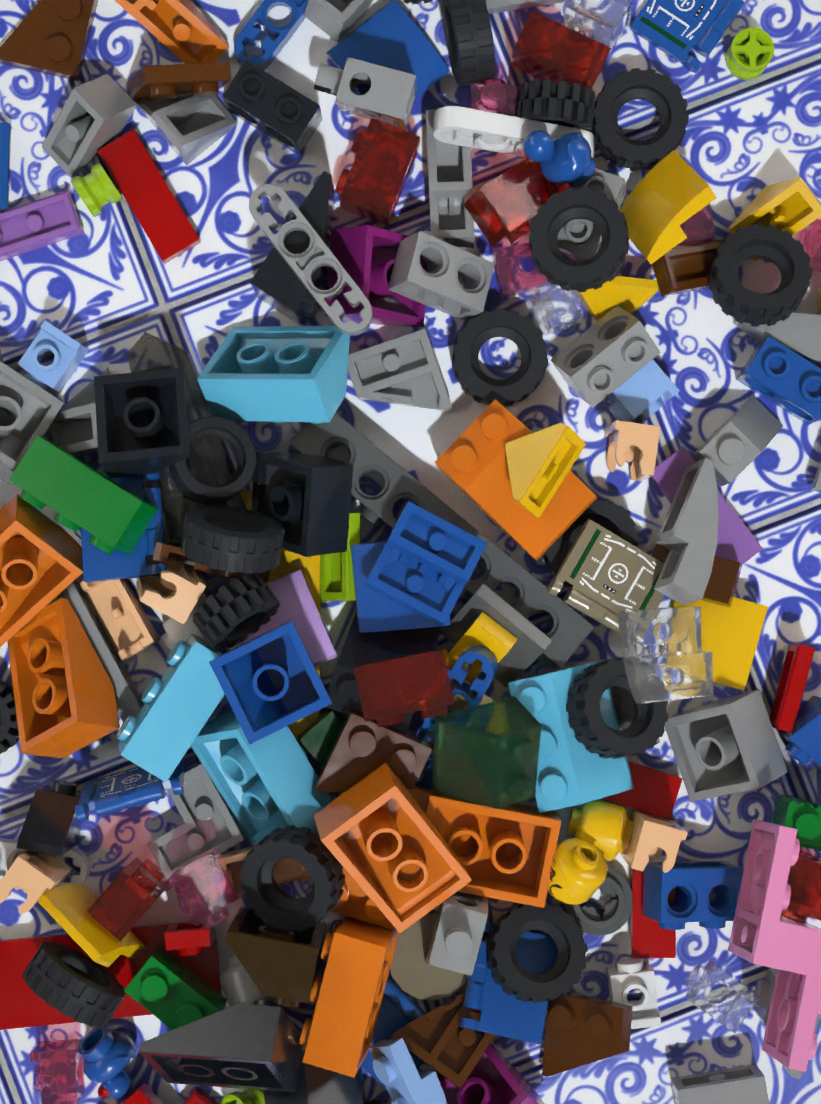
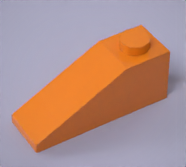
M114 0L185 64L214 63L229 47V43L191 0Z

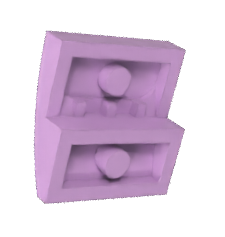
M301 569L267 584L280 603L277 613L270 617L271 620L267 624L261 625L259 627L260 630L255 634L252 632L248 635V639L243 642L239 640L236 643V646H239L274 627L292 620L314 666L338 657Z

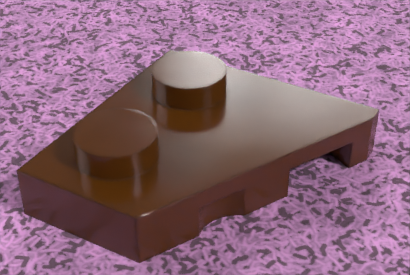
M40 0L0 47V63L79 81L98 0Z

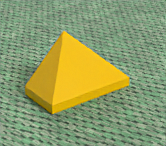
M800 176L764 187L729 226L728 231L732 235L738 228L743 226L747 228L751 227L752 224H761V226H776L777 229L781 231L786 230L793 236L821 216V202ZM753 257V258H751V259H752L754 262H756V261L759 260L760 258H758V257Z
M616 276L610 282L608 280L603 283L602 287L596 290L592 288L587 289L586 292L571 291L597 322L617 305L628 313L633 314L654 297L659 291L657 280Z
M558 423L505 443L513 499L530 514L540 518L586 443L569 426L563 423Z

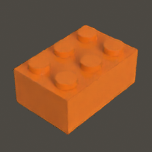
M346 917L343 922H336L333 933L328 932L321 952V959L327 960L322 976L317 975L310 997V1002L316 1003L312 1017L306 1019L300 1036L299 1044L306 1046L302 1062L353 1078L356 1076L372 1044L399 937V932L396 929L391 930Z

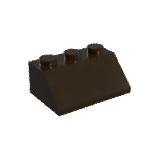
M240 907L227 931L226 942L262 995L271 996L273 1003L285 1007H298L300 1002L309 1003L326 922H320L313 928L310 926L306 931L298 932V930H292L287 932L282 931V928H274L268 925L267 921L259 918L254 913V909Z

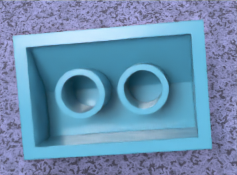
M335 326L232 327L197 378L212 417L220 416L235 422L330 423L346 396L350 336L342 333Z
M192 633L186 642L179 640L166 660L170 667L160 680L155 677L143 693L141 700L145 704L136 717L129 715L120 727L116 736L120 740L118 743L120 755L162 781L167 782L225 695L209 661L228 651H214L207 640Z
M603 660L530 676L508 683L539 813L584 804L634 789L627 757L605 759L598 757L599 754L590 753L582 743L576 740L574 737L575 733L572 728L570 729L568 723L569 714L566 712V703H568L569 696L567 694L569 688L574 684L573 680L578 674L583 673L586 667L603 662ZM608 688L600 699L601 716L610 728L620 730L611 690Z
M232 711L204 726L191 744V747L251 845H256L274 829L279 827L283 829L287 825H295L297 828L304 826L314 832L317 826L313 815L332 802L329 792L315 790L318 776L307 759L306 751L297 742L288 726L249 744Z

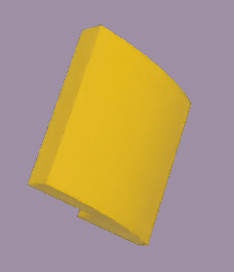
M673 150L659 161L636 185L621 207L620 212H623L626 218L629 240L646 260L652 264L687 239L680 225L717 197L701 176Z
M733 597L730 607L703 600L682 605L674 600L655 665L744 691L768 606Z
M66 884L54 887L51 890L45 891L38 900V903L95 963L109 967L121 954L134 959L146 947L86 885Z

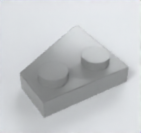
M426 328L349 354L348 372L358 399L442 411L452 409V404Z

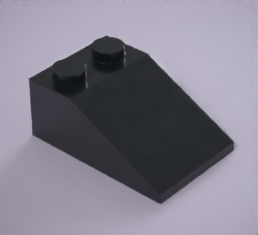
M323 171L299 210L329 248L335 191L332 175ZM300 230L290 232L284 241L286 250L292 254H301L310 245L309 236ZM273 247L250 284L260 300L301 326L306 317L313 320L321 307L279 252ZM321 266L313 272L312 283L317 289L324 290L327 266Z
M356 611L327 690L332 704L326 707L347 715L353 709L407 733L442 627L359 633Z
M255 1000L253 1005L235 1004L144 1041L140 1044L139 1053L167 1083L295 1092L303 1045L299 1044L301 1034L280 1005L269 1000Z

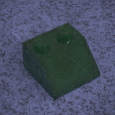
M515 696L435 716L432 790L437 795L495 809L535 798L541 724Z

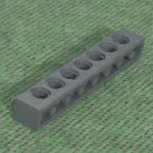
M337 413L334 414L330 423L314 424L307 422L290 444L297 450L296 454L327 457L329 449L335 445H344L350 449L351 459L349 463L353 464L351 496L365 506L360 511V514L378 529L384 523L392 530L394 529L397 520L393 516V508L400 500L407 499L413 501L417 506L487 542L480 557L485 565L484 573L476 580L469 579L460 597L467 602L482 584L494 592L497 585L502 582H509L518 591L517 601L512 607L527 620L531 613L536 610L547 612L551 618V626L545 635L552 642L536 659L546 668L552 662L561 668L595 628L557 595L553 596L548 593L546 586ZM369 472L379 473L385 480L383 490L374 496L366 495L360 489L361 478Z

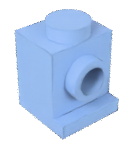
M44 320L40 326L42 329L17 365L26 370L24 377L42 389L46 390L50 386L60 393L89 350ZM47 351H52L54 353L53 363L49 366H43L41 364L42 358Z
M652 359L607 396L612 402L608 408L619 421L631 422L638 415L643 421H646L664 405L659 399L661 395L666 401H669L680 390Z

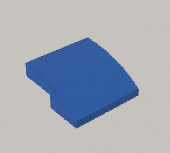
M391 0L326 52L336 68L344 70L347 58H354L416 75L418 90L415 99L450 72V69L435 48L396 0ZM359 84L355 87V90L359 95H364L370 90L371 86Z
M408 501L364 586L443 627L464 586L469 581L487 542Z
M387 541L350 545L359 633L439 626L364 586ZM450 616L444 626L451 625Z

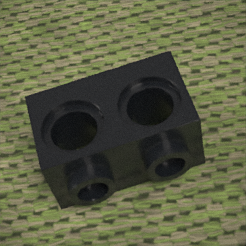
M246 59L222 96L229 112L298 155H301L323 120L319 104Z

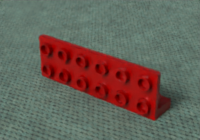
M215 919L128 927L146 947L134 959L121 954L109 967L98 964L109 971L126 988L133 976L160 944L166 951L170 952L222 994ZM68 933L0 940V1030L77 1022L45 1003L43 999L38 997L26 985V981L22 977L26 967L44 941H54L58 944L66 945L90 958ZM126 993L111 1019L153 1014Z

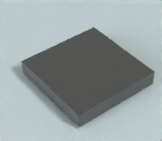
M482 584L450 620L451 625L444 627L441 634L455 645L478 616L484 612L515 636L518 640L498 663V669L494 677L503 686L508 688V683L515 681L546 650L552 640L489 587Z

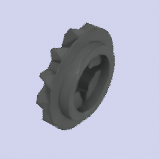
M607 866L606 879L599 889L604 895L616 896L603 902V917L599 916L598 911L591 904L572 905L564 903L565 912L571 914L576 919L575 922L578 927H581L583 932L589 935L603 936L619 930L627 922L632 912L631 887L622 874Z

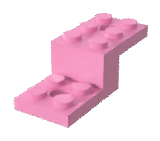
M754 819L728 951L752 964L777 969L761 1050L788 1069L806 1072L808 1060L814 1058L817 1050V1035L814 1029L817 1014H821V928L802 920L781 916V912L788 908L791 897V887L787 884L790 866L796 864L800 851V842L796 838L798 829Z

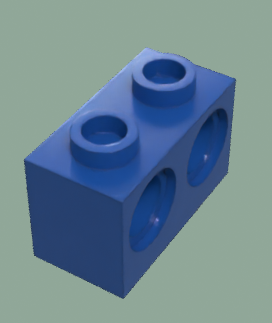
M770 336L758 343L736 380L807 425L821 420V368Z
M726 861L675 862L672 869L665 873L662 871V862H648L643 876V915L659 922V928L668 930L685 929V922H699V926L704 928H725L726 921H734L743 867ZM716 886L717 896L709 904V893ZM676 887V900L671 905H668V895Z

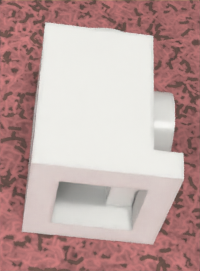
M625 959L618 961L617 967L606 968L610 1001L633 1006L631 1029L661 1026L655 974L651 965L643 964L641 959ZM637 988L642 991L640 1000H627V994L630 990Z

